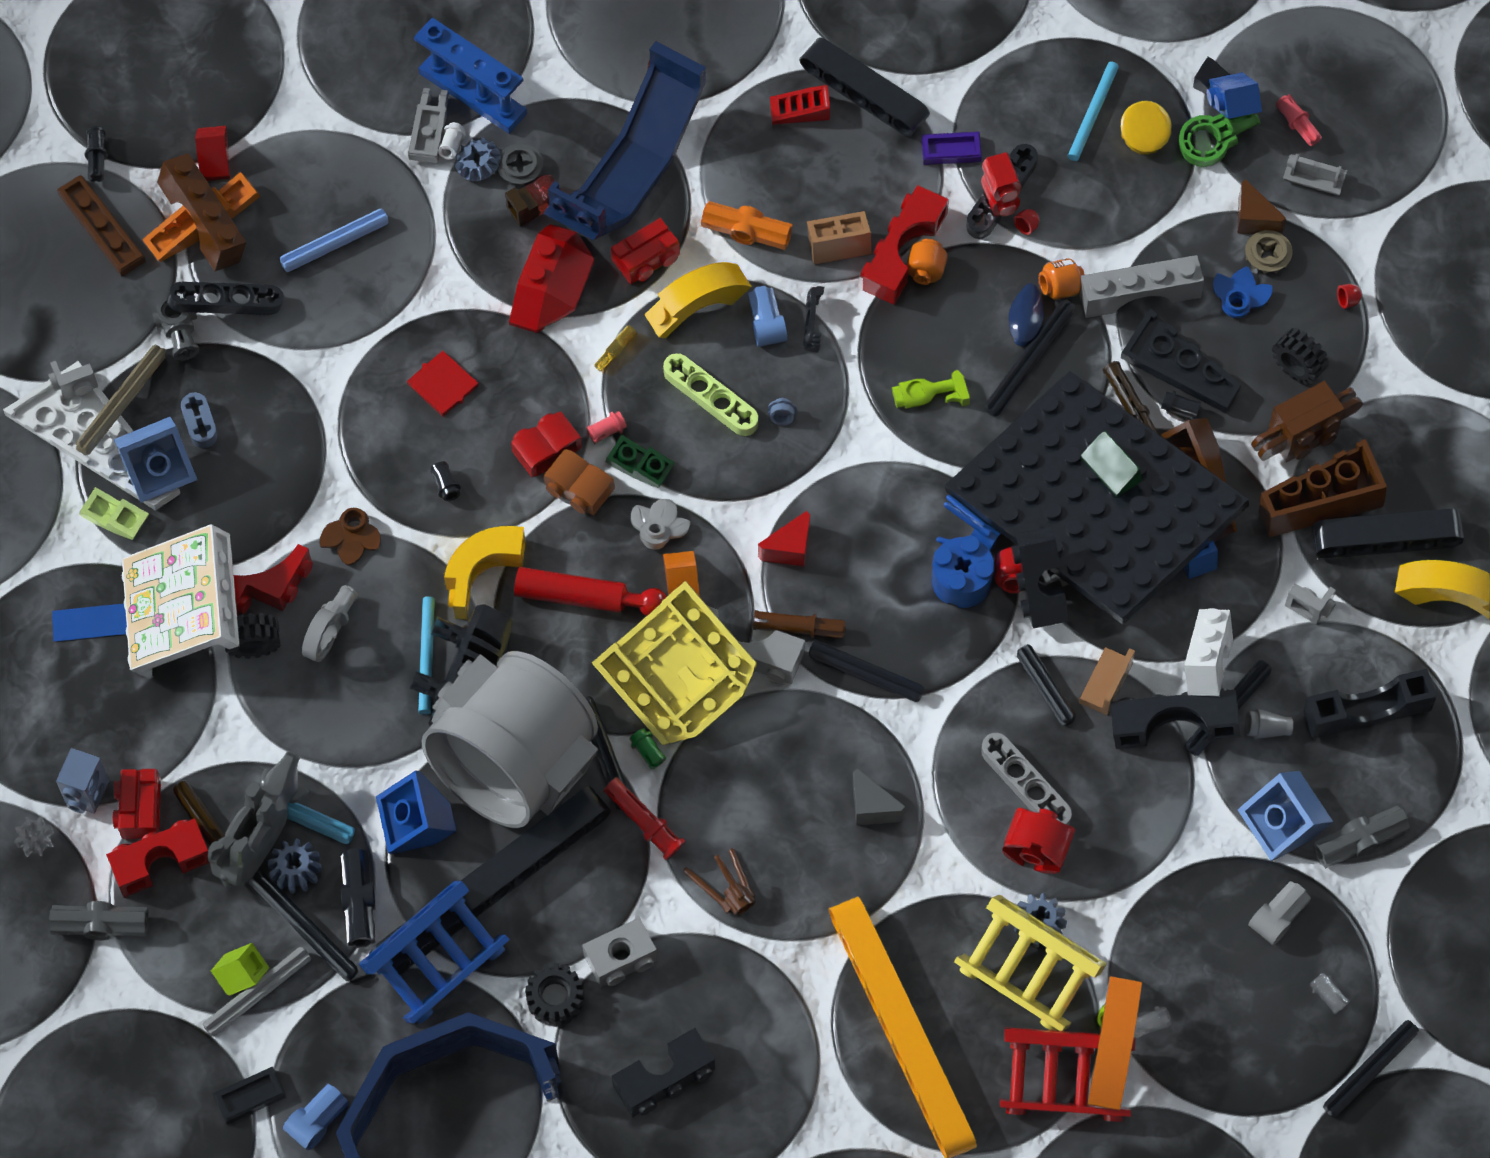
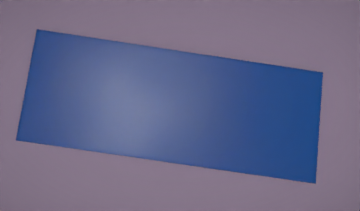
M124 604L52 611L53 642L126 634L127 620Z

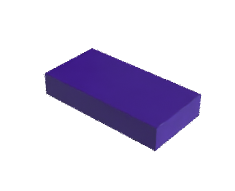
M980 132L921 135L923 165L982 162Z

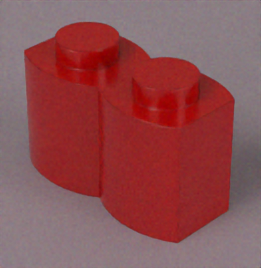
M1004 152L987 157L982 164L984 175L981 178V185L994 216H1009L1020 205L1018 194L1022 186L1009 154Z
M560 411L555 414H546L539 420L536 427L524 428L518 431L511 441V448L513 454L533 478L546 472L564 449L574 453L582 448V438Z

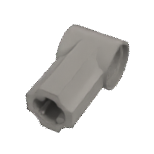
M1290 881L1269 905L1267 903L1264 904L1255 913L1248 926L1274 946L1288 931L1291 922L1310 902L1311 897L1302 886Z

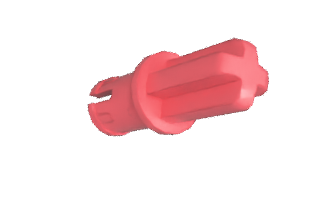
M1290 94L1282 96L1276 102V108L1285 116L1289 122L1290 129H1296L1309 146H1314L1321 140L1322 136L1309 121V113L1303 111Z

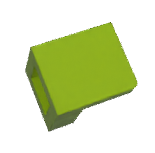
M249 943L224 954L212 968L211 972L225 993L230 996L256 985L267 972L269 966L254 944Z

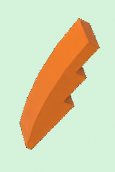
M241 172L220 190H217L215 187L212 188L231 219L261 197ZM182 206L142 240L157 260L162 262L198 242L199 235L191 214Z

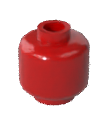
M1011 547L1001 550L994 559V580L1004 591L1019 593L1016 573H1021L1020 563L1014 564Z

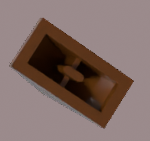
M1245 179L1241 182L1238 197L1237 233L1255 234L1263 230H1272L1282 234L1286 217Z

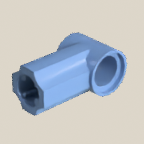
M766 286L756 287L748 293V299L754 319L753 330L757 346L761 347L786 342L788 339L783 315H779L773 288Z
M327 1084L305 1108L301 1107L290 1115L283 1126V1130L307 1151L311 1150L324 1137L326 1128L349 1105L348 1100L334 1086Z

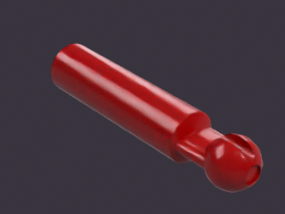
M525 567L518 568L514 588L515 597L621 613L626 606L639 608L645 616H648L666 598L664 592L657 588H649L641 594L628 591L626 584L621 582Z

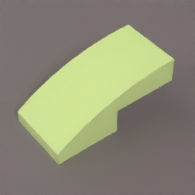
M96 487L79 512V516L131 540L134 539L149 513L123 498L119 501Z

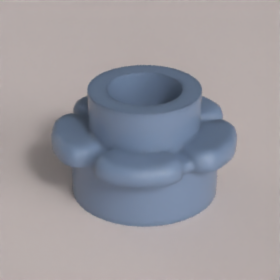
M786 398L776 399L768 406L770 419L777 425L792 423L794 415L797 414V406Z

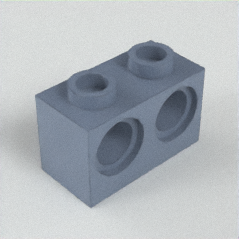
M71 748L56 783L69 809L77 813L87 811L95 814L108 786L109 779L100 757Z

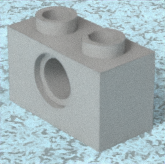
M640 917L582 944L584 957L600 987L607 984L608 986H614L622 982L626 975L634 971H646L657 961V949ZM620 950L627 951L630 954L624 960H618L613 957Z

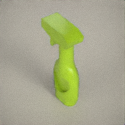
M959 370L954 371L951 379L933 383L926 379H913L898 383L899 386L892 387V394L897 408L905 407L907 409L925 405L936 394L954 391V393L946 396V403L960 402L962 406L970 404L964 376Z

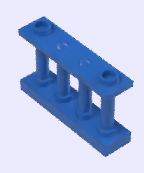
M433 17L414 36L416 42L431 51V55L419 67L420 75L442 90H447L451 96L508 134L527 115V108L510 97L524 81L522 76Z
M462 881L452 882L359 963L366 974H374L376 972L378 975L383 974L410 1007L411 1011L403 1017L406 1023L414 1024L417 1021L420 1024L428 1019L434 1012L431 1009L488 958L492 961L505 951L503 945L510 940L506 935L500 934L492 938L464 904L465 898L463 896L470 890ZM448 909L450 912L454 911L483 946L470 959H468L440 924L442 920L439 917ZM424 930L426 933L431 932L459 967L446 980L416 945L418 941L415 938ZM400 951L402 954L407 953L435 987V990L422 1001L392 966L394 962L391 959Z

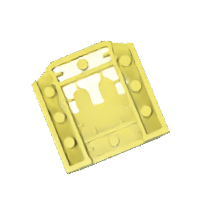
M684 581L656 609L592 662L662 745L700 735L745 695L757 666V662L687 581Z

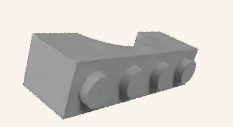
M1195 255L1082 275L1079 296L1085 318L1113 314L1124 304L1147 296H1162L1168 298L1172 303L1201 298L1204 278L1198 256Z
M709 607L712 610V612L719 618L718 609ZM776 630L769 637L759 642L745 643L738 641L757 662L754 672L764 674L768 679L776 683L786 682L792 684L805 653V640Z

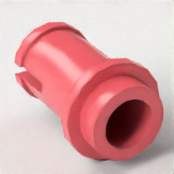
M619 411L616 413L610 412V416L586 427L594 444L617 432L622 434L623 429L627 428L626 422Z

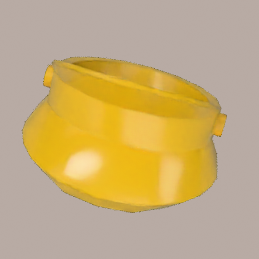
M1140 101L1134 103L1126 109L1122 116V139L1125 140L1126 145L1132 151L1138 154L1149 155L1155 153L1170 138L1171 119L1166 110L1155 102Z

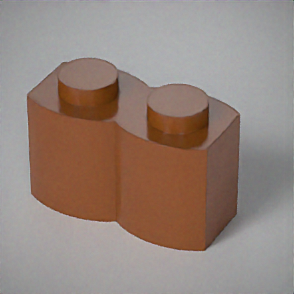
M568 449L563 450L544 474L546 490L556 498H561L562 496L570 500V505L582 514L587 512L595 515L615 490L614 479L598 467L589 464L582 457Z

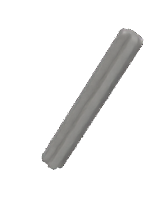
M303 947L297 948L265 973L256 985L245 989L204 1021L203 1026L211 1036L217 1035L311 960L309 953Z

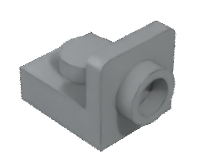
M1294 584L1288 593L1285 606L1317 624L1322 616L1327 618L1336 605V602L1333 600L1336 590L1330 587L1323 598L1320 599L1311 589L1302 588Z

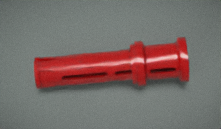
M618 777L614 778L603 790L644 832V839L647 842L651 841L664 854L663 858L666 861L675 855L686 843L684 838L679 839L670 830L665 819H658Z

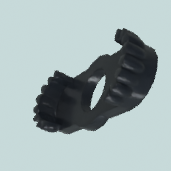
M811 286L806 300L807 311L803 346L804 349L815 353L819 352L821 334L814 332L816 305L819 304L820 297L824 294L825 287Z

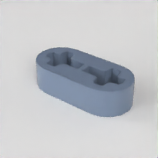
M189 393L181 401V410L191 441L198 448H209L213 446L218 436L205 396L200 393ZM197 403L199 407V416H194L191 405ZM202 424L207 432V436L204 438L201 437L198 428Z

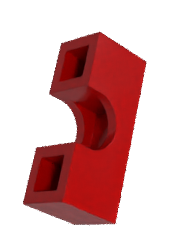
M195 818L180 820L174 823L171 828L162 832H150L143 836L140 841L132 844L118 845L112 852L106 854L123 898L153 886L149 876V869L151 864L158 858H173L178 862L182 873L210 863L208 861V849Z

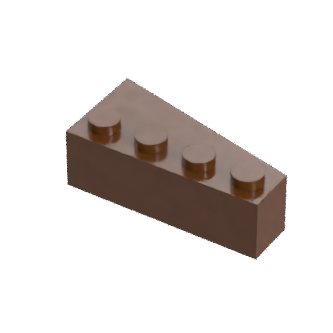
M1365 438L1356 443V447L1346 452L1342 450L1335 454L1333 459L1324 464H1316L1308 468V472L1301 476H1293L1262 492L1258 513L1268 537H1273L1310 527L1320 520L1344 518L1382 508L1385 503L1387 485Z

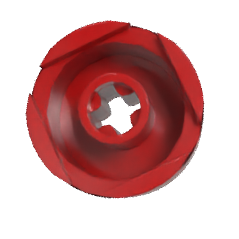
M1017 808L1004 840L1002 853L1018 865L1023 866L1026 861L1035 864L1034 871L1056 874L1060 872L1061 867L1064 865L1076 830L1072 826L1058 821V815L1051 810L1040 809L1039 813L1024 808Z

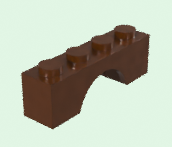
M189 153L163 161L157 183L171 205L180 203L191 214L197 227L200 250L214 272L240 263L246 241Z

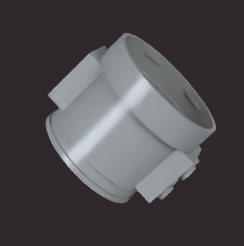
M510 651L499 659L497 665L492 664L481 654L474 662L467 660L458 671L457 675L459 676L455 682H447L438 693L439 699L432 707L436 710L431 720L433 724L422 736V749L429 765L438 778L464 804L492 822L506 827L520 828L525 826L539 809L549 815L586 773L598 751V748L590 743L598 731L597 720L588 701L574 684L554 667L533 655L519 651Z

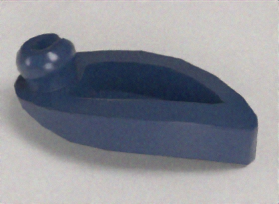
M1029 283L1022 288L1009 310V330L1014 338V343L1020 347L1027 346L1035 338L1044 318L1042 298L1037 286L1033 283Z

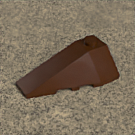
M1207 418L1188 420L1160 435L1227 483L1219 445ZM1235 520L1213 540L1214 543L1237 532Z

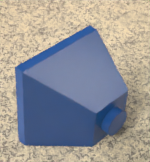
M413 771L376 796L388 854L435 845L456 832L450 802L421 771Z

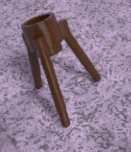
M733 848L729 849V854L740 883H736L720 855L715 856L720 870L730 885L724 891L725 899L689 868H684V873L719 903L726 914L732 911L735 916H738L755 905L754 897L756 895L748 884Z

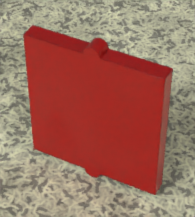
M443 350L428 363H423L422 368L407 380V384L442 417L458 403L462 404L464 398L479 386L478 382Z

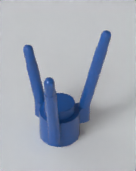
M947 495L946 499L949 502H945L944 507L973 527L974 530L971 536L976 537L979 542L992 552L1001 533L986 524L953 496ZM937 537L936 539L938 543L942 544L950 540L943 537Z

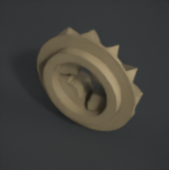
M1259 231L1248 239L1245 246L1246 261L1251 263L1252 269L1257 268L1263 274L1267 272H1275L1277 274L1279 270L1287 268L1292 258L1291 243L1284 235L1276 231ZM1275 247L1274 257L1269 255L1266 258H1262L1263 249L1269 251Z

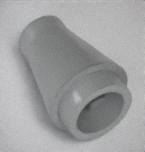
M1257 708L1255 711L1247 712L1245 733L1247 736H1253V739L1282 735L1290 736L1292 734V717L1281 716Z

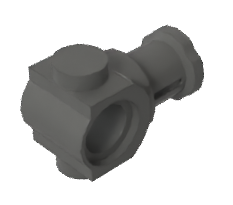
M166 299L162 304L157 305L158 312L152 313L157 330L163 329L166 338L172 341L174 347L172 354L175 360L185 361L192 359L199 353V347L192 338V333L194 332L192 320L198 319L196 313L173 310L168 305ZM174 314H180L177 318H170Z

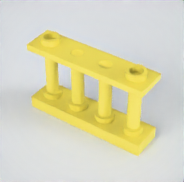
M1002 895L992 897L986 907L993 912L991 924L972 956L969 957L966 954H962L956 957L954 963L961 967L959 970L965 976L974 980L979 978L1041 1019L1040 1023L1045 1028L1052 1031L1068 1029L1071 1022L1063 1018L1062 1015L1085 977L1089 978L1092 976L1095 978L1101 975L1107 963ZM1010 923L1020 930L1018 933L1020 937L1000 971L996 974L983 966L982 962L1004 925L1008 926ZM1038 941L1047 947L1045 950L1047 955L1023 992L1008 981L1030 944ZM1064 958L1074 965L1072 967L1074 972L1052 1009H1050L1035 998L1057 961H1062Z

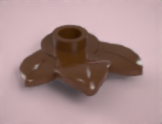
M353 507L345 510L339 520L328 523L325 526L319 543L321 548L337 547L341 561L348 566L356 563L362 557L364 549L378 550L381 536L378 529L369 524V517L366 512ZM352 521L360 522L358 526H349Z

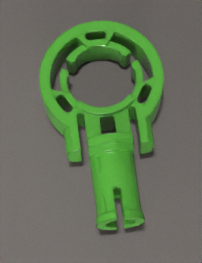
M1254 113L1230 119L1222 114L1214 117L1209 115L1195 116L1189 119L1180 131V152L1193 165L1200 167L1212 166L1224 158L1229 148L1238 144L1237 134L1260 125V119ZM1191 129V133H1188L1187 140H1184L1186 133ZM1201 130L1208 131L1217 140L1216 146L1212 150L1205 152V157H1201L1202 151L1196 150L1190 141L1191 135Z

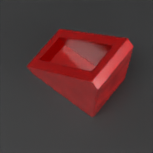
M227 127L197 128L195 143L200 172L206 181L230 179Z
M805 511L758 543L759 559L765 562L804 566L810 532V514Z

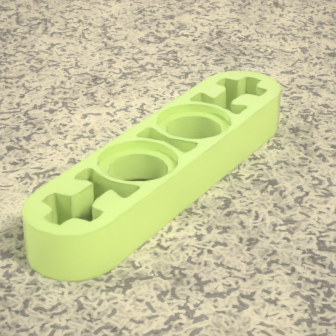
M675 353L665 359L663 365L664 376L672 385L736 434L749 436L757 430L758 414L753 407L686 356ZM682 365V372L676 370L674 373L672 372V366L679 367ZM702 380L708 384V387L702 392H696L691 388V385L695 381ZM722 397L728 399L731 404L726 409H718L714 406L715 400ZM739 417L742 419L750 417V424L745 422L741 425Z

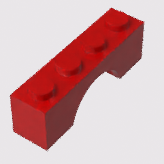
M919 185L916 186L912 194L908 193L905 196L899 217L894 216L888 226L887 231L889 233L885 240L882 238L879 240L874 250V259L871 263L866 262L862 269L860 277L863 278V291L894 305L908 282V267L899 256L900 249L913 238L936 235L948 214L949 199Z

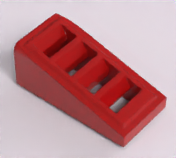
M828 85L771 96L772 125L830 120ZM815 102H820V105L815 106ZM796 103L797 110L792 111L791 104ZM803 103H808L809 108L803 109ZM785 104L786 113L780 114L779 105Z

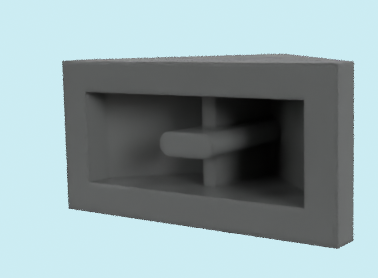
M859 769L853 772L852 785L856 825L897 823L904 819L905 806Z

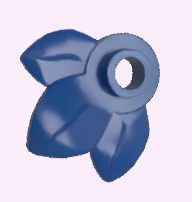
M1247 266L1238 270L1231 278L1217 273L1213 281V291L1222 300L1223 311L1232 318H1242L1251 309L1263 307L1269 301L1273 289L1272 285L1269 284L1256 285L1254 276ZM1238 303L1241 307H1234L1231 304Z

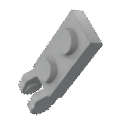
M423 88L413 125L408 151L409 160L438 163V149L442 143L449 98L447 90H441L438 106H431L430 88Z

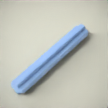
M378 209L281 256L280 263L286 272H290L389 223L388 217L383 209Z

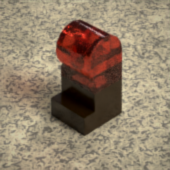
M552 175L541 176L533 184L530 183L519 190L513 188L505 192L507 209L520 227L542 215L549 206L548 189L555 181Z

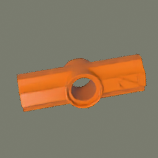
M711 201L706 203L701 219V227L729 234L738 243L752 245L754 242H758L783 250L788 247L793 230V224L765 217L761 211L754 207L741 206L739 209Z

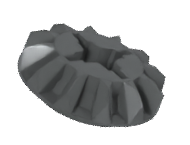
M517 143L501 151V161L497 170L500 178L506 180L509 185L514 183L523 187L525 183H534L535 179L542 174L543 158L535 147L524 143ZM518 157H521L523 165H526L521 173L515 167L517 166Z

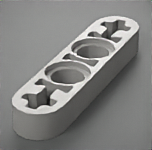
M1000 733L987 735L983 739L981 753L984 760L1032 812L1039 813V810L1043 807L1050 810L1047 804L1052 799L1050 808L1055 813L1063 812V821L1060 822L1069 825L1072 816L1071 808L1007 737ZM990 744L994 746L1002 745L1001 754L1006 758L1002 765H1000L1002 763V756L997 751L989 752ZM1012 764H1018L1024 768L1025 773L1019 778H1014L1008 774L1007 768ZM1036 786L1041 787L1045 792V797L1041 800H1033L1029 797L1028 790Z

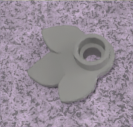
M670 499L658 500L653 503L650 509L641 505H635L631 512V523L633 527L640 531V538L649 549L663 548L669 539L681 538L690 528L689 520L677 518V506Z

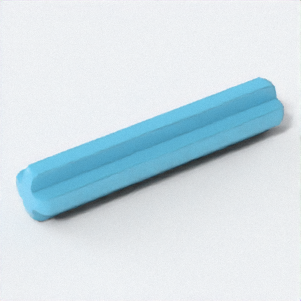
M297 802L288 803L287 819L341 843L350 844L355 834L354 827Z

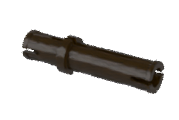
M1113 361L1103 368V373L1108 378L1125 411L1139 421L1141 419L1143 424L1160 435L1149 417L1150 411L1148 407L1141 403L1120 362Z

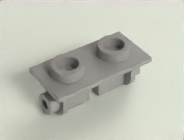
M1296 153V155L1291 154L1289 156L1283 180L1339 196L1347 170L1341 169L1342 166L1334 167L1303 158Z

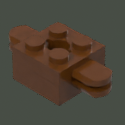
M1323 381L1273 407L1268 431L1258 435L1252 441L1251 446L1255 451H1259L1258 456L1262 461L1278 453L1281 454L1286 463L1294 458L1300 460L1306 457L1313 448L1319 445L1327 446L1337 438L1341 420L1358 412L1363 402L1359 397H1356V392L1353 388L1350 387L1335 395L1326 381Z

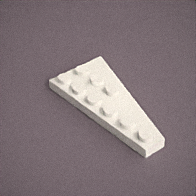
M77 361L63 370L61 374L82 367V365ZM49 379L3 409L5 416L139 500L114 442V439L133 432L121 415L89 455H83L76 450L78 439L109 401L99 387L92 389L88 394L76 395L64 400L61 390L54 391ZM176 488L143 503L156 511L180 495V490Z

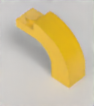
M730 262L709 264L681 276L658 293L660 300L644 315L658 337L666 338L694 312L712 304L733 305L752 286L738 264Z
M499 526L488 528L472 535L455 550L447 564L444 575L446 590H450L448 604L449 607L454 609L455 619H468L471 588L475 579L482 572L496 566L523 567L526 541L524 527Z
M1421 560L1399 566L1395 593L1414 605L1430 601H1452L1466 605L1490 619V573L1466 564L1442 560Z

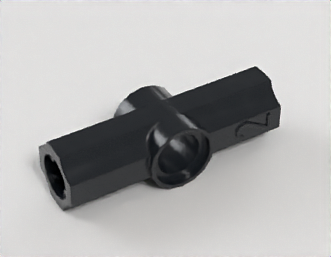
M354 848L341 853L343 875L341 901L343 913L346 916L348 946L358 948L367 947L375 943L373 911L376 910L374 885L370 877L368 850Z

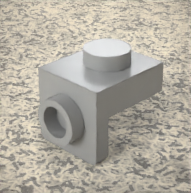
M50 362L53 373L48 374L54 391L61 390L64 400L76 395L88 394L92 389L98 387L90 364L61 374L57 362Z

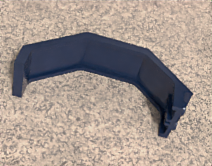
M657 41L649 49L650 65L624 126L580 189L570 194L561 191L560 185L556 181L548 189L549 206L543 214L591 240L604 236L631 221L672 163L706 84L705 66Z
M467 1012L383 1046L336 1132L344 1158H360L357 1145L398 1076L468 1047L478 1046L528 1063L536 1074L546 1101L558 1098L557 1086L562 1083L557 1066L559 1061L556 1043Z

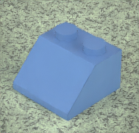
M171 417L114 439L124 467L141 503L197 480L178 429Z
M1300 771L1279 773L1237 809L1270 861H1274L1313 840L1333 823Z

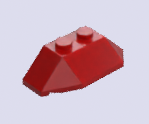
M549 224L537 234L517 283L509 325L538 333L545 329L544 327L559 321L575 311L595 262L592 254L576 231Z

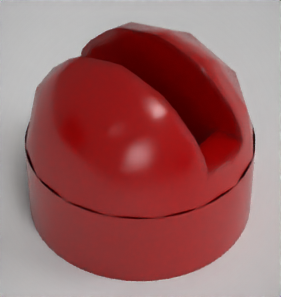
M1024 209L1014 217L1016 228L1024 235H1030L1035 231L1040 221L1039 215L1032 209Z
M1355 284L1339 285L1337 288V298L1340 306L1344 309L1356 306L1362 298L1361 289Z

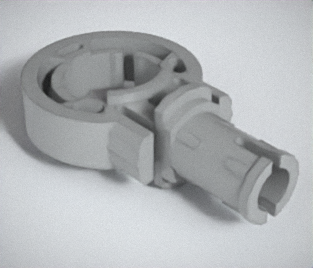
M342 586L334 600L323 604L314 616L303 641L302 655L316 662H321L326 657L337 637L338 631L342 625H347L349 621L347 612L358 598V593L352 587Z

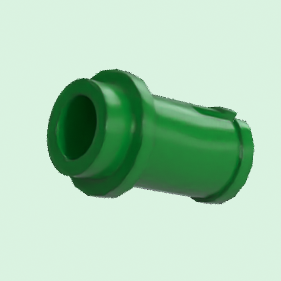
M643 728L635 732L629 740L632 742L631 748L637 749L650 770L660 766L667 757L663 755L652 740L653 734Z

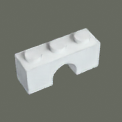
M1215 608L1199 609L1184 665L1188 695L1219 696L1224 678L1223 658H1229L1233 643L1230 610H1218Z

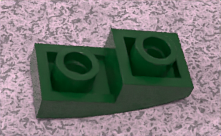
M624 435L620 436L605 460L607 464L617 470L657 488L661 486L675 464L674 461L650 446L646 450Z

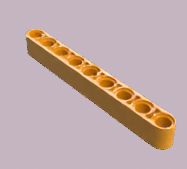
M857 896L829 908L832 923L944 1158H954L977 1148L973 1132L863 902Z

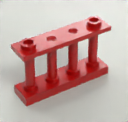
M1004 1027V1042H1010V1048L1013 1049L1010 1099L1000 1098L999 1102L1000 1107L1006 1108L1007 1114L1025 1115L1026 1109L1101 1114L1104 1115L1103 1120L1123 1122V1116L1131 1117V1109L1128 1107H1121L1119 1111L1088 1105L1091 1054L1095 1053V1048L1098 1049L1100 1034ZM1135 1037L1133 1038L1131 1051H1135ZM1030 1044L1043 1045V1051H1046L1043 1101L1023 1100L1026 1050L1030 1049ZM1062 1046L1075 1047V1053H1078L1075 1104L1056 1102L1059 1052H1062Z

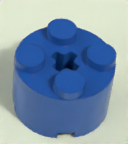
M974 536L957 537L943 543L935 551L932 563L931 583L936 596L946 604L951 603L958 605L957 607L969 608L981 603L988 595L993 580L994 560L991 552Z

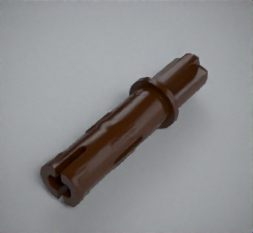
M755 610L754 613L755 619L769 620V622L753 621V630H777L780 632L811 635V638H815V636L843 638L845 635L846 623L844 620L817 617V614L801 616Z

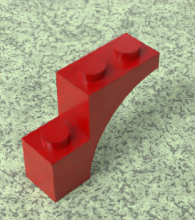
M297 544L287 558L269 570L252 575H233L237 616L248 611L251 598L284 611L286 605L292 603L296 598L298 584L302 577L306 578L312 569L313 562L309 548Z

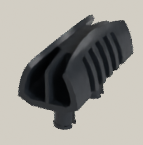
M486 604L475 607L467 625H464V627L438 616L430 635L456 644L455 648H457L452 664L446 679L442 681L420 673L417 670L409 689L430 696L436 702L439 699L438 693L447 682H455L459 676L457 675L458 671L467 660L474 662L481 654L492 664L497 665L499 659L508 650L512 619ZM435 709L433 710L430 720L428 722L429 726L433 724L431 720L436 711Z

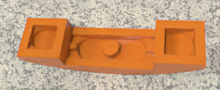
M1112 976L1109 978L1088 1105L1120 1111L1133 1044L1142 982Z

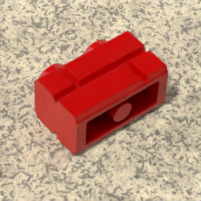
M661 218L611 247V259L629 284L637 280L640 282L647 280L652 276L654 270L662 265L664 267L672 265L680 255L678 239Z
M121 770L120 781H114V798L119 800V810H113L114 829H118L121 838L124 840L139 839L150 832H160L161 777L158 770Z

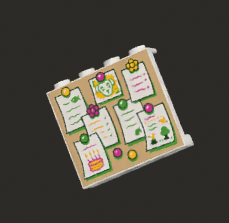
M211 524L122 558V580L125 593L124 607L127 620L126 635L129 648L128 663L131 671L150 679L153 678V667L216 644L227 649L239 646L229 533Z

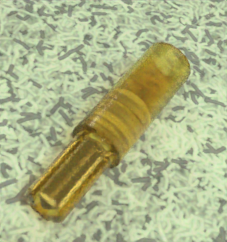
M627 325L605 349L606 352L596 361L594 367L598 371H602L637 335L636 330Z

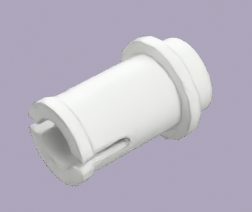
M455 122L444 127V138L438 149V154L447 160L456 157L459 144L466 137L464 127Z

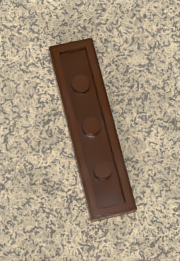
M82 175L57 189L60 198L121 277L146 262L145 256Z

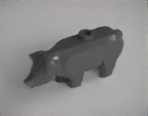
M286 752L275 767L271 770H263L261 786L256 781L249 785L245 791L244 807L239 810L230 823L225 837L213 842L209 847L208 861L211 864L212 874L220 878L225 888H230L232 885L240 886L252 879L272 849L286 823L288 803H296L310 792L308 788L298 782L297 767L300 757L297 754Z

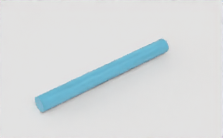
M1108 62L1068 154V158L1072 161L1079 160L1119 68L1115 62Z
M424 597L422 604L420 673L432 677L434 636L430 634L434 628L435 598ZM419 692L418 713L423 715L430 714L431 697Z

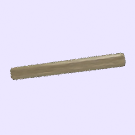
M153 345L78 439L76 442V450L78 452H81L83 455H89L165 359L166 351L164 348Z

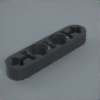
M1029 144L1016 146L1009 155L1022 187L1035 170L1038 160L1037 150ZM1025 155L1029 156V160L1026 159L1022 163L1020 170L1018 168L1019 159L1024 158ZM983 192L967 217V232L977 239L989 236L1002 218L1001 215L994 216L991 207L986 202L985 192ZM983 214H987L985 225L975 227V222L979 223L983 218Z
M176 282L171 286L167 297L168 305L173 310L187 313L273 315L279 312L284 301L283 292L275 285ZM194 293L198 294L197 301H195L196 296H194ZM213 293L218 297L219 301L210 303L204 299L203 295ZM177 294H183V298L186 300H181ZM242 294L248 299V302L245 304L237 303L233 299V295ZM265 297H270L271 301H274V303H269V300Z

